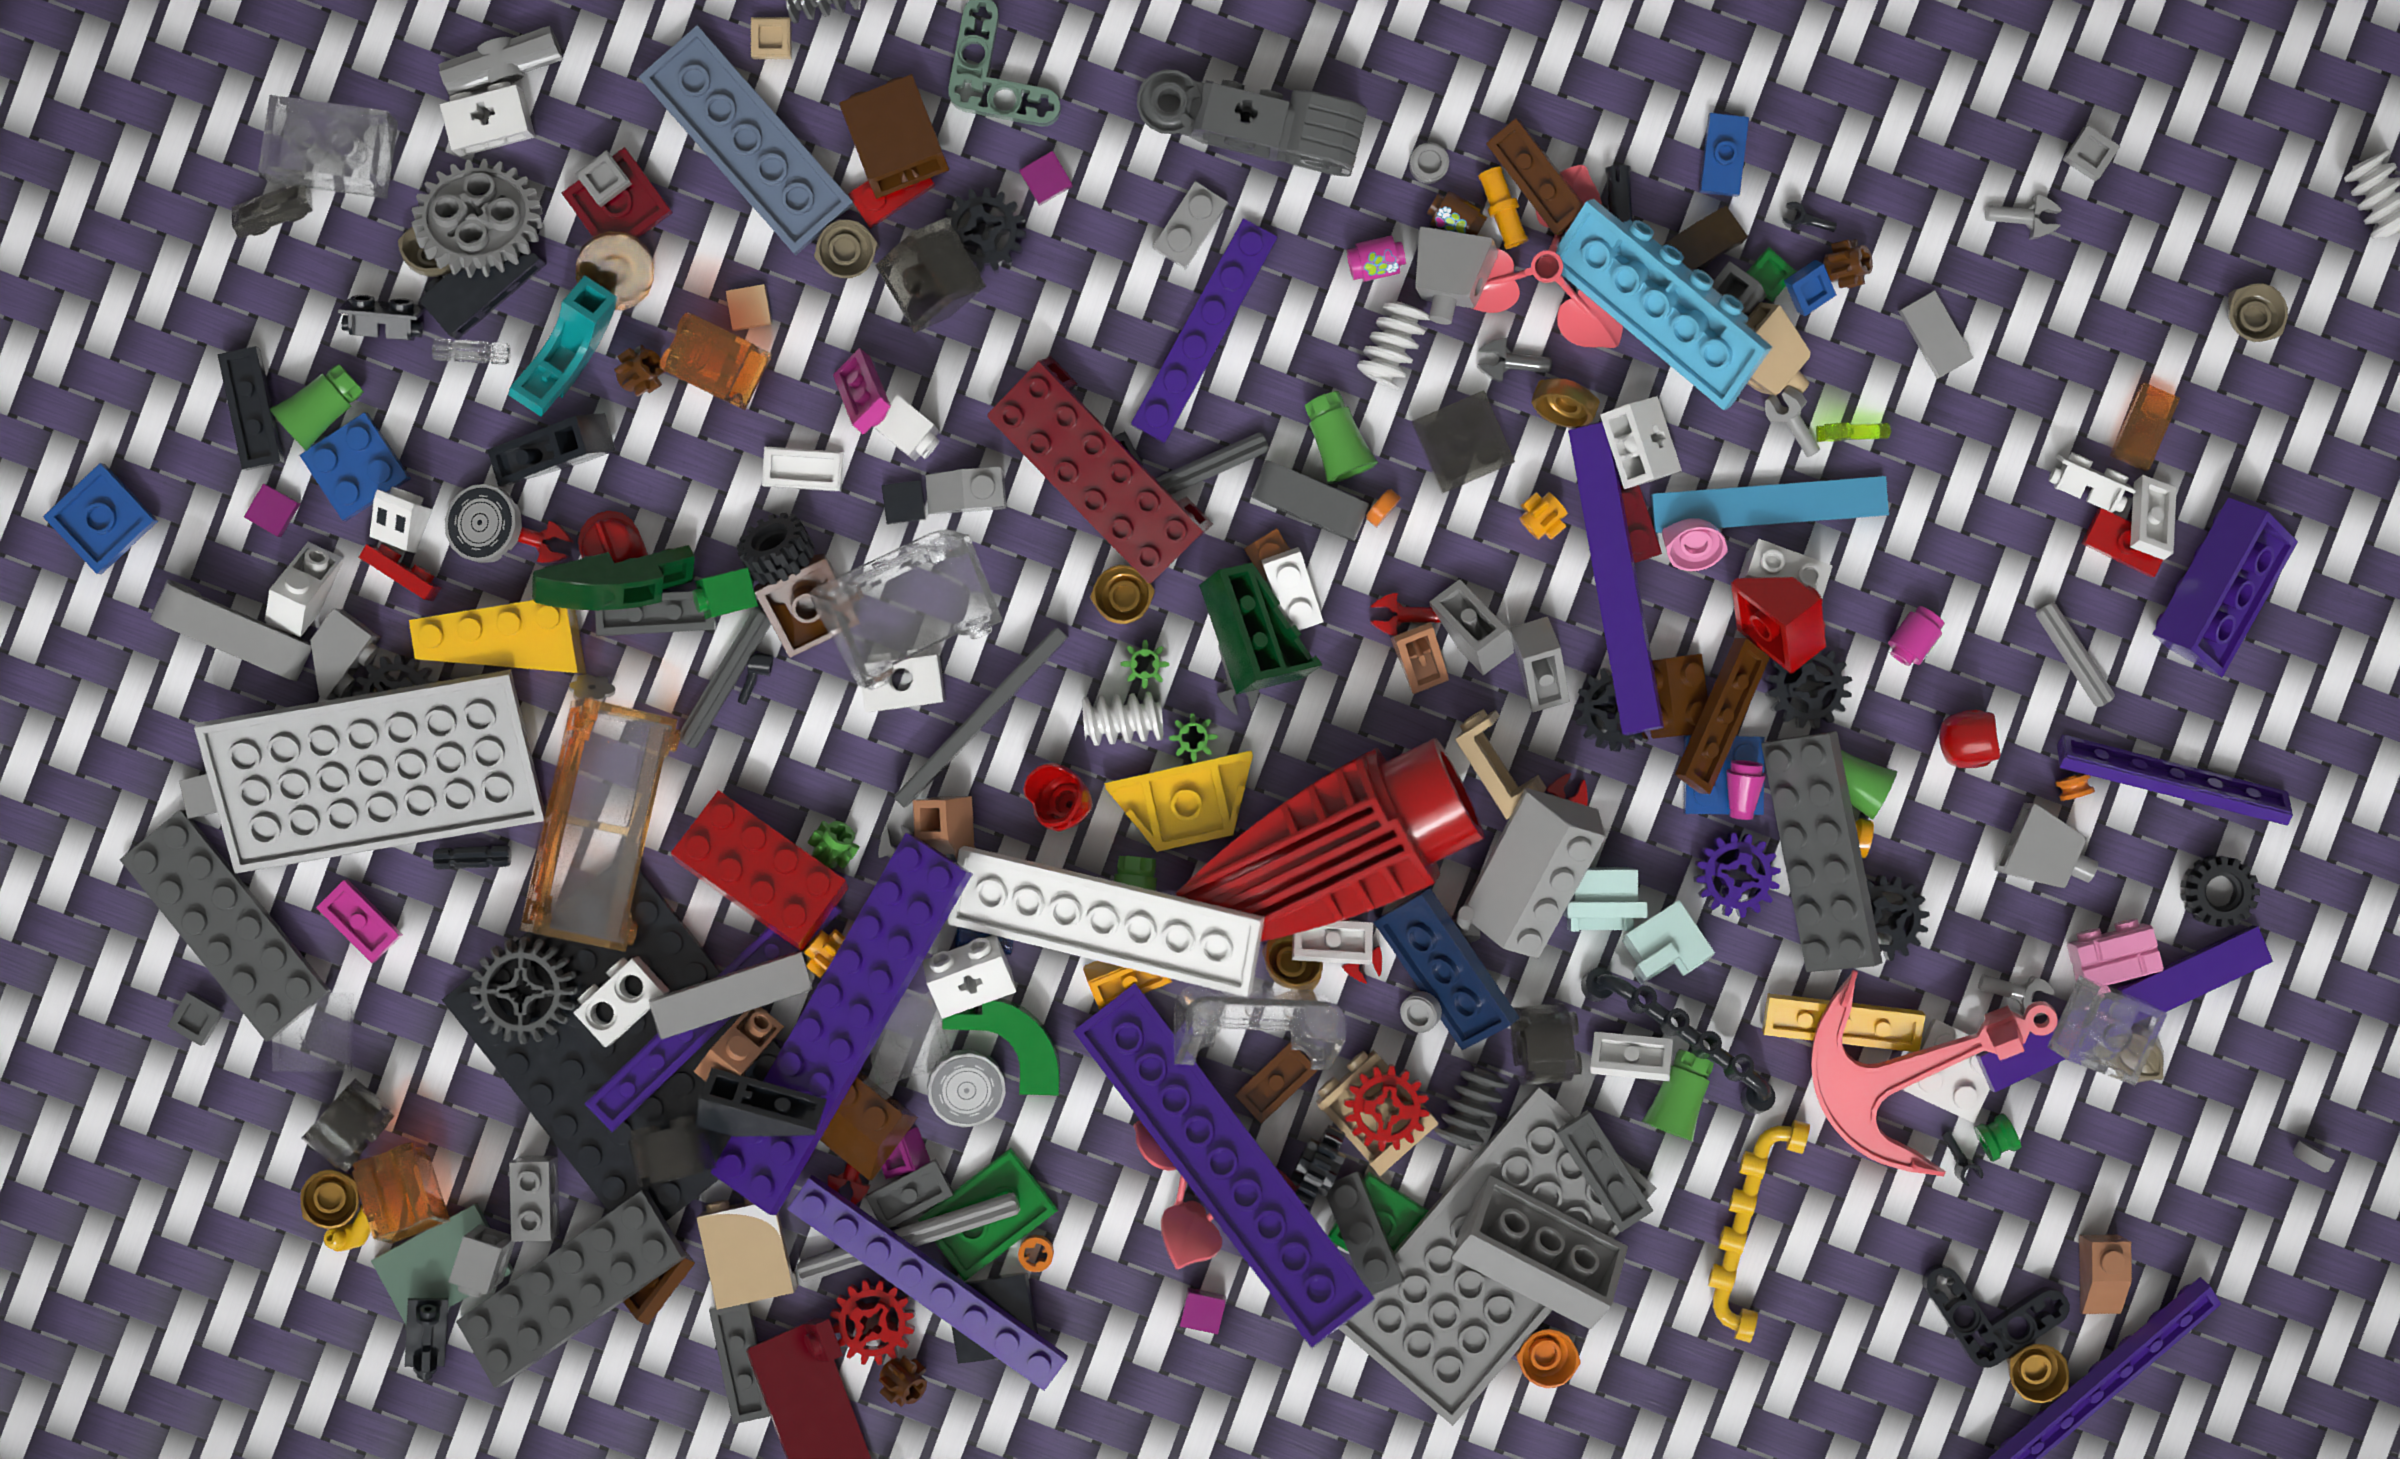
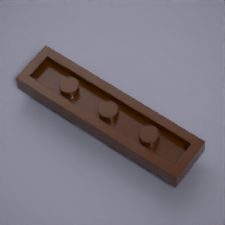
M1747 638L1734 639L1674 774L1699 794H1711L1770 659L1767 654Z

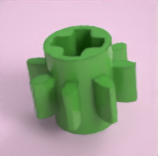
M1147 640L1143 641L1142 650L1137 652L1133 647L1128 646L1129 653L1133 655L1131 661L1121 662V666L1131 667L1133 672L1128 676L1127 681L1131 682L1136 677L1141 678L1143 689L1147 688L1148 679L1152 677L1162 683L1163 679L1158 674L1159 668L1170 666V663L1166 661H1159L1158 655L1162 653L1164 648L1160 646L1154 652L1148 650ZM1141 654L1145 658L1150 654L1154 656L1155 660L1152 665L1155 670L1153 673L1149 674L1144 671L1138 674L1135 669L1138 667V663L1135 659L1138 655Z
M1191 713L1190 723L1185 726L1182 722L1176 720V726L1181 729L1179 735L1169 737V740L1179 741L1181 745L1176 755H1181L1185 750L1191 752L1192 762H1196V752L1200 750L1211 755L1212 752L1206 744L1208 740L1218 738V735L1207 734L1205 729L1209 726L1211 720H1205L1202 725L1195 723L1196 717L1194 713ZM1190 726H1197L1198 733H1204L1205 735L1204 741L1198 742L1196 749H1190L1189 742H1182V734L1188 733Z
M822 821L807 842L814 847L812 857L828 868H835L839 865V867L845 869L860 848V846L853 843L856 833L853 832L850 826L840 821H834L830 824Z

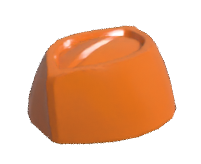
M1552 1329L1533 1333L1514 1354L1525 1377L1533 1384L1543 1388H1556L1564 1385L1572 1378L1581 1364L1578 1351L1569 1336Z

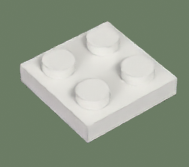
M1933 1018L1921 1042L1920 1050L1969 1036V1034ZM1977 1054L1902 1090L1974 1123L1990 1088L1976 1058Z

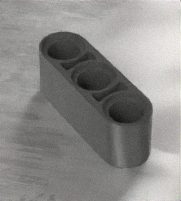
M1268 460L1265 461L1251 493L1252 498L1351 541H1355L1370 506L1356 497Z

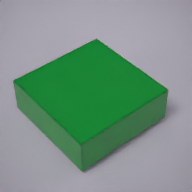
M1769 247L1746 271L1748 275L1761 283L1767 295L1765 300L1769 304L1786 287L1784 280L1797 272Z

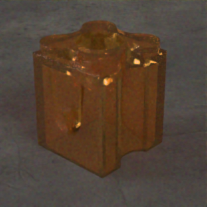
M686 312L679 320L676 336L672 344L662 355L660 369L746 410L773 354L692 313Z
M413 1142L405 1143L385 1153L359 1160L353 1164L355 1171H352L363 1204L362 1211L367 1217L373 1239L392 1244L450 1222L430 1155L426 1154L424 1147L415 1148Z

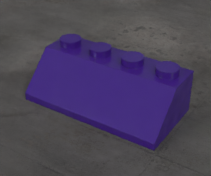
M2228 497L2223 508L2216 513L2213 526L2204 542L2197 547L2194 560L2188 571L2177 583L2175 594L2169 605L2158 617L2156 628L2152 635L2171 651L2223 678L2298 541L2268 511Z

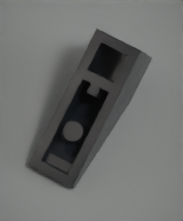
M532 253L517 257L519 261L517 265L509 260L504 261L505 272H500L496 266H491L488 277L484 276L481 268H476L472 278L468 277L466 270L459 271L456 275L450 273L444 278L438 276L425 286L423 291L426 294L418 300L449 336L459 340L547 264L538 255Z
M605 413L573 416L490 448L487 451L498 487H504L593 460L614 452L616 449Z
M711 1067L699 1098L696 1126L734 1137L815 1135L827 1099Z

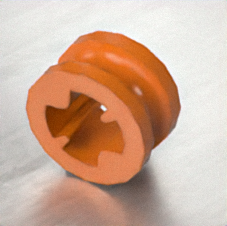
M2077 774L2055 781L2056 787L2062 789V794L2059 795L2060 801L2094 793V787L2088 785V779L2091 776Z
M1038 1234L1030 1235L1020 1245L1018 1253L1019 1262L1023 1268L1030 1272H1041L1051 1264L1054 1249L1050 1240L1045 1236ZM1036 1243L1044 1246L1042 1253L1047 1252V1258H1039L1036 1263L1030 1262L1028 1260L1030 1254L1025 1255V1249L1027 1247L1034 1248Z

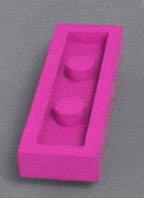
M859 348L833 374L852 426L864 435L872 426L879 425L885 419L891 405L871 357Z

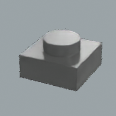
M190 991L185 994L167 1027L202 1046L207 1043L225 1010Z

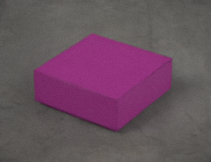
M1053 151L1019 170L1039 206L1073 187Z
M263 483L244 518L275 536L282 537L300 503Z

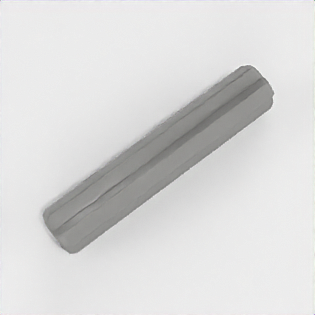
M2052 602L2038 609L2036 617L2092 703L2096 707L2109 703L2115 697L2114 692L2058 606Z

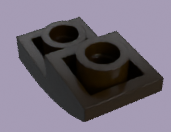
M1724 206L1688 227L1663 244L1662 247L1670 245L1678 249L1684 257L1682 263L1691 271L1702 270L1713 259L1743 244L1748 235L1728 207Z

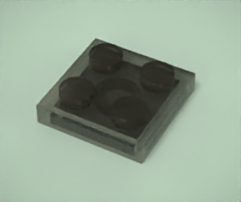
M1484 390L1411 422L1442 494L1515 463Z

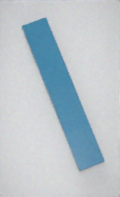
M1886 476L1651 494L1652 521L1655 533H1662L1663 528L1690 518L1708 521L1720 529L1889 515Z

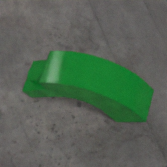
M998 998L982 1004V1011H975L976 1007L942 1019V1029L989 1031L1006 1039L1015 1050L1019 1060V1095L1059 1096L1061 1075L1056 1046L1045 1026L1024 1007L1012 1001Z

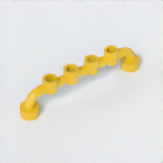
M1794 1120L1791 1127L1777 1125L1768 1128L1759 1136L1753 1152L1744 1151L1739 1173L1746 1175L1742 1190L1734 1188L1728 1211L1736 1213L1732 1228L1723 1227L1718 1244L1719 1249L1726 1250L1722 1265L1714 1263L1709 1275L1708 1286L1715 1288L1713 1309L1716 1317L1723 1325L1735 1330V1339L1748 1343L1752 1341L1755 1332L1758 1312L1742 1308L1740 1314L1737 1315L1730 1310L1728 1300L1735 1283L1739 1260L1745 1247L1747 1231L1756 1207L1758 1191L1765 1174L1770 1148L1775 1142L1785 1141L1787 1142L1786 1150L1803 1154L1810 1130V1124Z

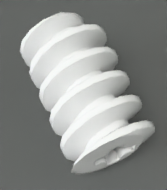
M2389 150L2352 166L2353 170L2344 177L2346 182L2359 181V184L2351 191L2352 196H2366L2357 206L2358 209H2372L2373 211L2364 220L2365 224H2379V227L2371 234L2372 239L2385 238L2400 231V192H2395V189L2400 185V177H2388L2397 168L2395 163L2382 164V161L2390 154Z
M1402 302L1384 303L1382 310L1390 318L1379 317L1376 324L1383 332H1372L1369 337L1377 346H1365L1363 351L1371 361L1361 360L1358 362L1357 367L1370 379L1388 387L1400 389L1392 379L1393 377H1406L1407 374L1398 365L1399 363H1412L1413 359L1405 353L1406 348L1418 349L1419 345L1411 336L1412 334H1425V330L1417 322L1418 320H1429V314Z
M1145 692L1143 703L1139 704L1135 693H1131L1127 705L1123 704L1119 695H1114L1111 706L1107 705L1104 696H1099L1095 708H1092L1088 697H1083L1082 709L1085 741L1087 735H1090L1094 746L1100 745L1103 734H1106L1110 744H1115L1120 732L1126 743H1131L1134 731H1137L1141 742L1147 741L1150 730L1153 731L1157 740L1163 739L1161 695L1158 702L1155 703L1151 692Z

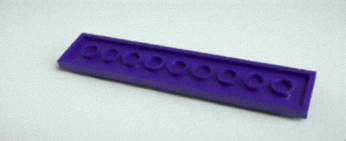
M905 833L763 1080L766 1083L827 1099L816 1134L803 1136H731L711 1174L768 1215L778 1214L973 873L916 836Z
M1135 983L1073 1031L1311 1348L1318 1345L1376 1299Z

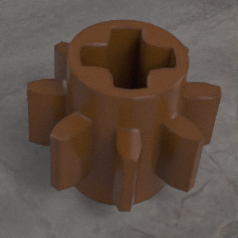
M1847 239L1832 243L1833 253L1826 254L1823 262L1830 281L1833 283L1838 282L1840 289L1864 285L1865 279L1863 275L1870 274L1873 269V260L1869 249L1865 245L1858 246L1857 239L1851 241Z
M640 345L634 350L628 348L617 356L622 364L616 367L614 371L616 372L618 383L626 391L634 392L639 397L645 392H653L662 385L657 377L665 373L663 362L660 356L653 350L645 349L643 345Z
M903 1355L902 1358L891 1359L880 1371L879 1381L884 1387L879 1393L891 1404L896 1402L900 1407L905 1403L913 1404L926 1391L927 1380L922 1375L927 1369L915 1358L910 1360L906 1355Z

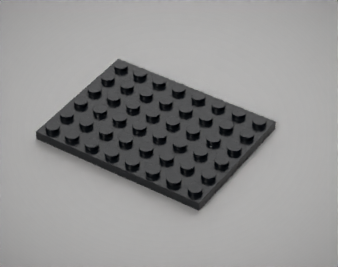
M626 854L522 936L529 937L531 949L536 940H545L543 953H546L552 946H557L559 951L554 960L557 962L564 957H568L570 962L562 967L564 974L570 971H575L577 977L567 981V986H576L579 988V992L574 995H567L566 999L572 1000L577 1004L576 1008L573 1010L562 1008V1011L568 1015L570 1020L566 1024L554 1020L558 1027L556 1034L551 1035L544 1029V1040L536 1042L530 1032V1038L526 1044H520L518 1032H516L512 1041H504V1027L497 1034H491L490 1028L494 1021L491 1019L483 1024L479 1022L480 1016L487 1013L485 1008H472V1003L482 1000L481 994L474 995L470 993V987L482 985L481 981L474 979L472 976L444 997L442 1001L609 1212L641 1190H648L664 1219L667 1221L719 1180L711 1174V1171L730 1140L731 1135L696 1126L699 1098L706 1081L698 1076L694 1070L709 1050L743 1013L734 1015L614 1132H611L585 1105L605 1083L658 1034L650 1009L612 1045L605 1048L574 1014L581 1006L577 999L594 984L600 989L610 979L606 974L607 971L623 957L629 962L631 959L639 956L670 990L668 993L716 978L722 972L632 857ZM520 938L515 941L517 947H519ZM518 958L510 960L502 967L495 984L510 983L512 981L515 968H518ZM531 960L536 977L542 982L553 984L547 970L539 963ZM484 967L480 969L481 971H487ZM629 975L625 980V989L629 994L639 996L643 990V983L639 977ZM526 981L515 988L509 989L517 990L518 995L523 994L522 999L535 992L542 991L532 990L530 985L526 986L528 983ZM496 996L501 1009L510 1017L518 1020V1015H514V1006L511 1001L506 998H497ZM547 996L536 1000L530 1022L540 1020L548 1012L554 996ZM599 1002L596 1007V1015L602 1022L609 1023L614 1017V1010L610 1004ZM775 1038L743 1076L759 1081L765 1079L782 1049Z

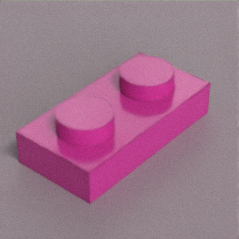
M348 879L343 880L316 907L371 963L376 962L403 935Z

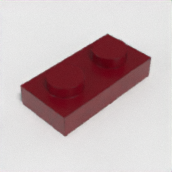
M1621 485L1634 563L1661 555L1662 551L1640 486L1624 489L1623 485Z

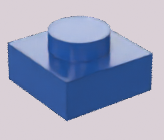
M1816 259L1784 280L1796 311L1803 316L1808 315L1836 296L1824 264Z

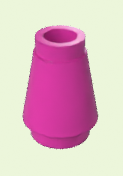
M1747 760L1731 761V769L1726 770L1730 817L1743 820L1753 819L1766 774L1762 773L1763 764Z

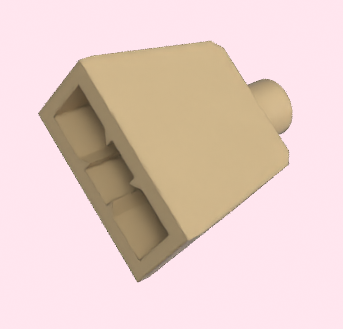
M1760 302L1748 316L1749 319L1746 325L1773 347L1747 384L1761 393L1774 396L1783 389L1785 390L1787 386H1791L1803 393L1808 388L1809 381L1799 370L1810 358V350L1780 305Z

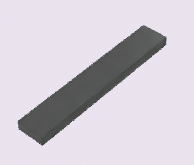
M1054 628L894 795V799L902 807H908L1069 638L1059 628Z

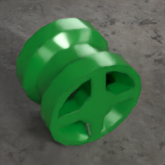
M2004 1113L1997 1115L1994 1122L1988 1125L1981 1123L1974 1127L1982 1149L1992 1162L2000 1159L2003 1152L2008 1150L2015 1152L2022 1147L2012 1123Z

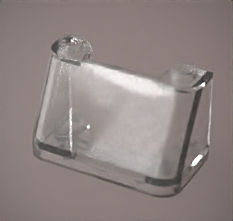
M939 530L924 535L814 588L809 593L819 617L857 684L869 690L880 688L890 682L889 676L895 671L893 665L956 634L969 635L971 639L981 638L992 632L991 626L1003 621L970 536L951 530Z
M1192 985L1182 989L1175 1002L1174 1064L1194 1065L1200 1049L1205 1046L1213 1047L1215 1044V1034L1222 1028L1291 1031V1050L1300 1049L1305 1052L1311 1060V1069L1330 1070L1346 1041L1344 1013L1339 1006L1320 991L1252 987L1251 994L1248 997L1204 986Z

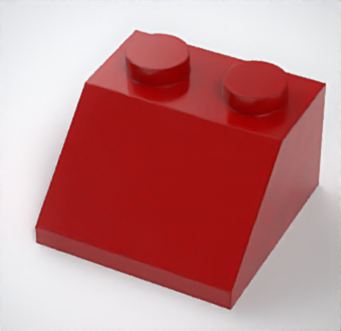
M1794 577L1736 578L1731 582L1737 630L1789 673L1795 672L1826 647L1825 623L1822 611L1823 600L1813 587L1804 586Z

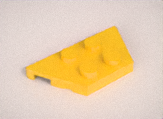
M1251 750L1104 783L1105 789L1145 836L1156 852L1231 836L1234 834L1253 754Z

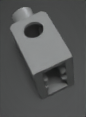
M1420 227L1416 289L1421 299L1432 302L1429 320L1449 325L1452 323L1455 306L1474 308L1477 305L1499 252L1493 238Z
M2024 803L1995 867V871L2065 888L2071 875L2089 883L2097 871L2098 861L2081 854L2086 843L2084 835L2042 807L2032 803Z

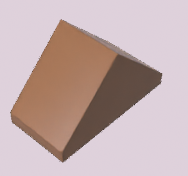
M1431 622L1390 638L1413 694L1449 680Z

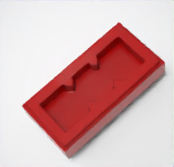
M2099 508L2081 544L2148 577H2155L2163 559L2130 548L2132 522L2103 508Z

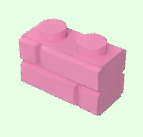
M2129 919L2115 923V931L2101 934L2100 929L2097 928L2077 933L2078 940L2067 943L2077 986L2088 991L2163 971L2164 968L2160 952L2157 949L2158 944L2152 925L2139 924L2138 919Z

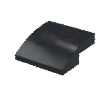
M1027 1272L997 1275L985 1280L965 1282L1038 1334ZM951 1326L958 1364L998 1359Z

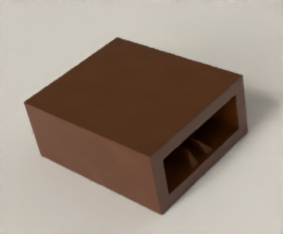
M912 74L893 78L885 85L867 92H857L848 99L839 102L876 199L949 171Z

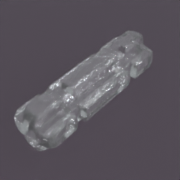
M438 338L433 341L432 356L433 359L440 361H449L451 358H454L455 362L486 364L488 361H491V364L505 365L510 362L511 349L508 343L494 342L492 345H489V342L455 340V342H452L451 339Z

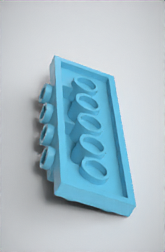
M1594 198L1586 201L1562 238L1556 251L1563 262L1562 275L1721 409L1726 410L1730 408L1773 346L1746 325L1749 318L1741 312L1744 306L1737 298L1728 294L1720 295L1711 287L1714 282L1708 274L1701 270L1691 271L1682 263L1684 257L1678 249L1670 245L1662 247L1652 238L1654 231L1650 226L1638 220L1634 222L1628 220L1623 223Z

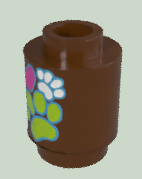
M1450 190L1445 197L1438 193L1427 212L1428 215L1433 217L1429 225L1434 228L1471 235H1478L1488 217L1480 213L1481 208Z

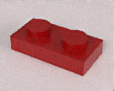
M928 178L876 199L869 181H866L848 193V196L871 229L935 187V184L931 178Z
M381 543L379 548L369 544L365 545L358 558L422 599L434 601L442 588L432 582L435 578L432 573L417 564H414L412 569L399 561L402 554L384 543Z

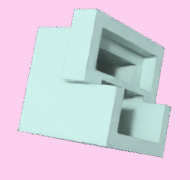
M1589 867L1563 913V916L1567 917V930L1571 932L1579 930L1632 931L1634 929V918H1647V902L1638 900V870L1631 867Z
M1680 900L1627 933L1622 940L1638 964L1633 974L1641 985L1673 964L1676 965L1682 976L1708 961L1715 954Z

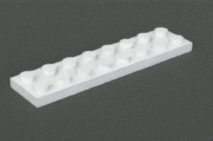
M963 846L959 849L957 864L973 873L949 915L948 924L1244 997H1248L1252 992L1265 917L968 846Z

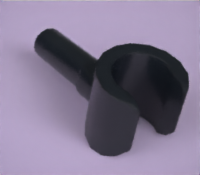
M1798 202L1786 204V208L1797 210L1801 215L1795 221L1782 218L1786 227L1795 229L1803 224L1831 232L1835 231L1837 223L1805 213L1804 207Z
M756 653L750 658L747 680L737 700L739 703L747 704L757 682L758 675L770 677L774 660L773 655Z
M1948 1131L1941 1136L1956 1162L1954 1167L1955 1176L1963 1184L1970 1186L1965 1180L1964 1175L1969 1168H1973L1976 1175L1982 1179L1983 1170L1973 1160L1967 1159L1952 1133Z

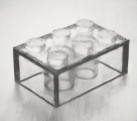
M269 95L258 173L270 183L387 199L398 121L385 110Z

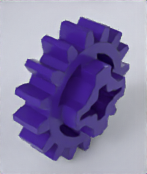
M1733 832L1728 834L1727 843L1720 837L1713 838L1716 848L1712 850L1703 847L1702 852L1707 856L1705 862L1695 861V866L1703 869L1702 875L1693 877L1694 882L1704 883L1705 886L1699 891V897L1711 896L1712 899L1708 907L1714 910L1723 905L1722 915L1728 917L1732 913L1733 908L1736 909L1738 917L1741 918L1746 917V908L1748 907L1755 913L1761 912L1758 902L1763 900L1771 903L1773 899L1767 893L1769 888L1779 889L1780 887L1778 883L1772 881V875L1781 873V868L1770 866V862L1777 857L1776 854L1773 852L1764 854L1762 851L1765 849L1766 842L1762 840L1751 845L1752 835L1745 833L1741 842L1738 841L1736 833ZM1736 849L1733 851L1730 859L1723 863L1716 862L1723 853ZM1752 854L1760 863L1762 875L1757 874L1751 863ZM1740 864V871L1753 879L1752 881L1746 879L1743 881L1737 880L1734 886V879L1729 877V874L1722 873L1721 870H1737ZM1712 875L1717 876L1723 886L1722 896L1714 887ZM1752 887L1758 888L1752 896L1739 901L1743 892Z

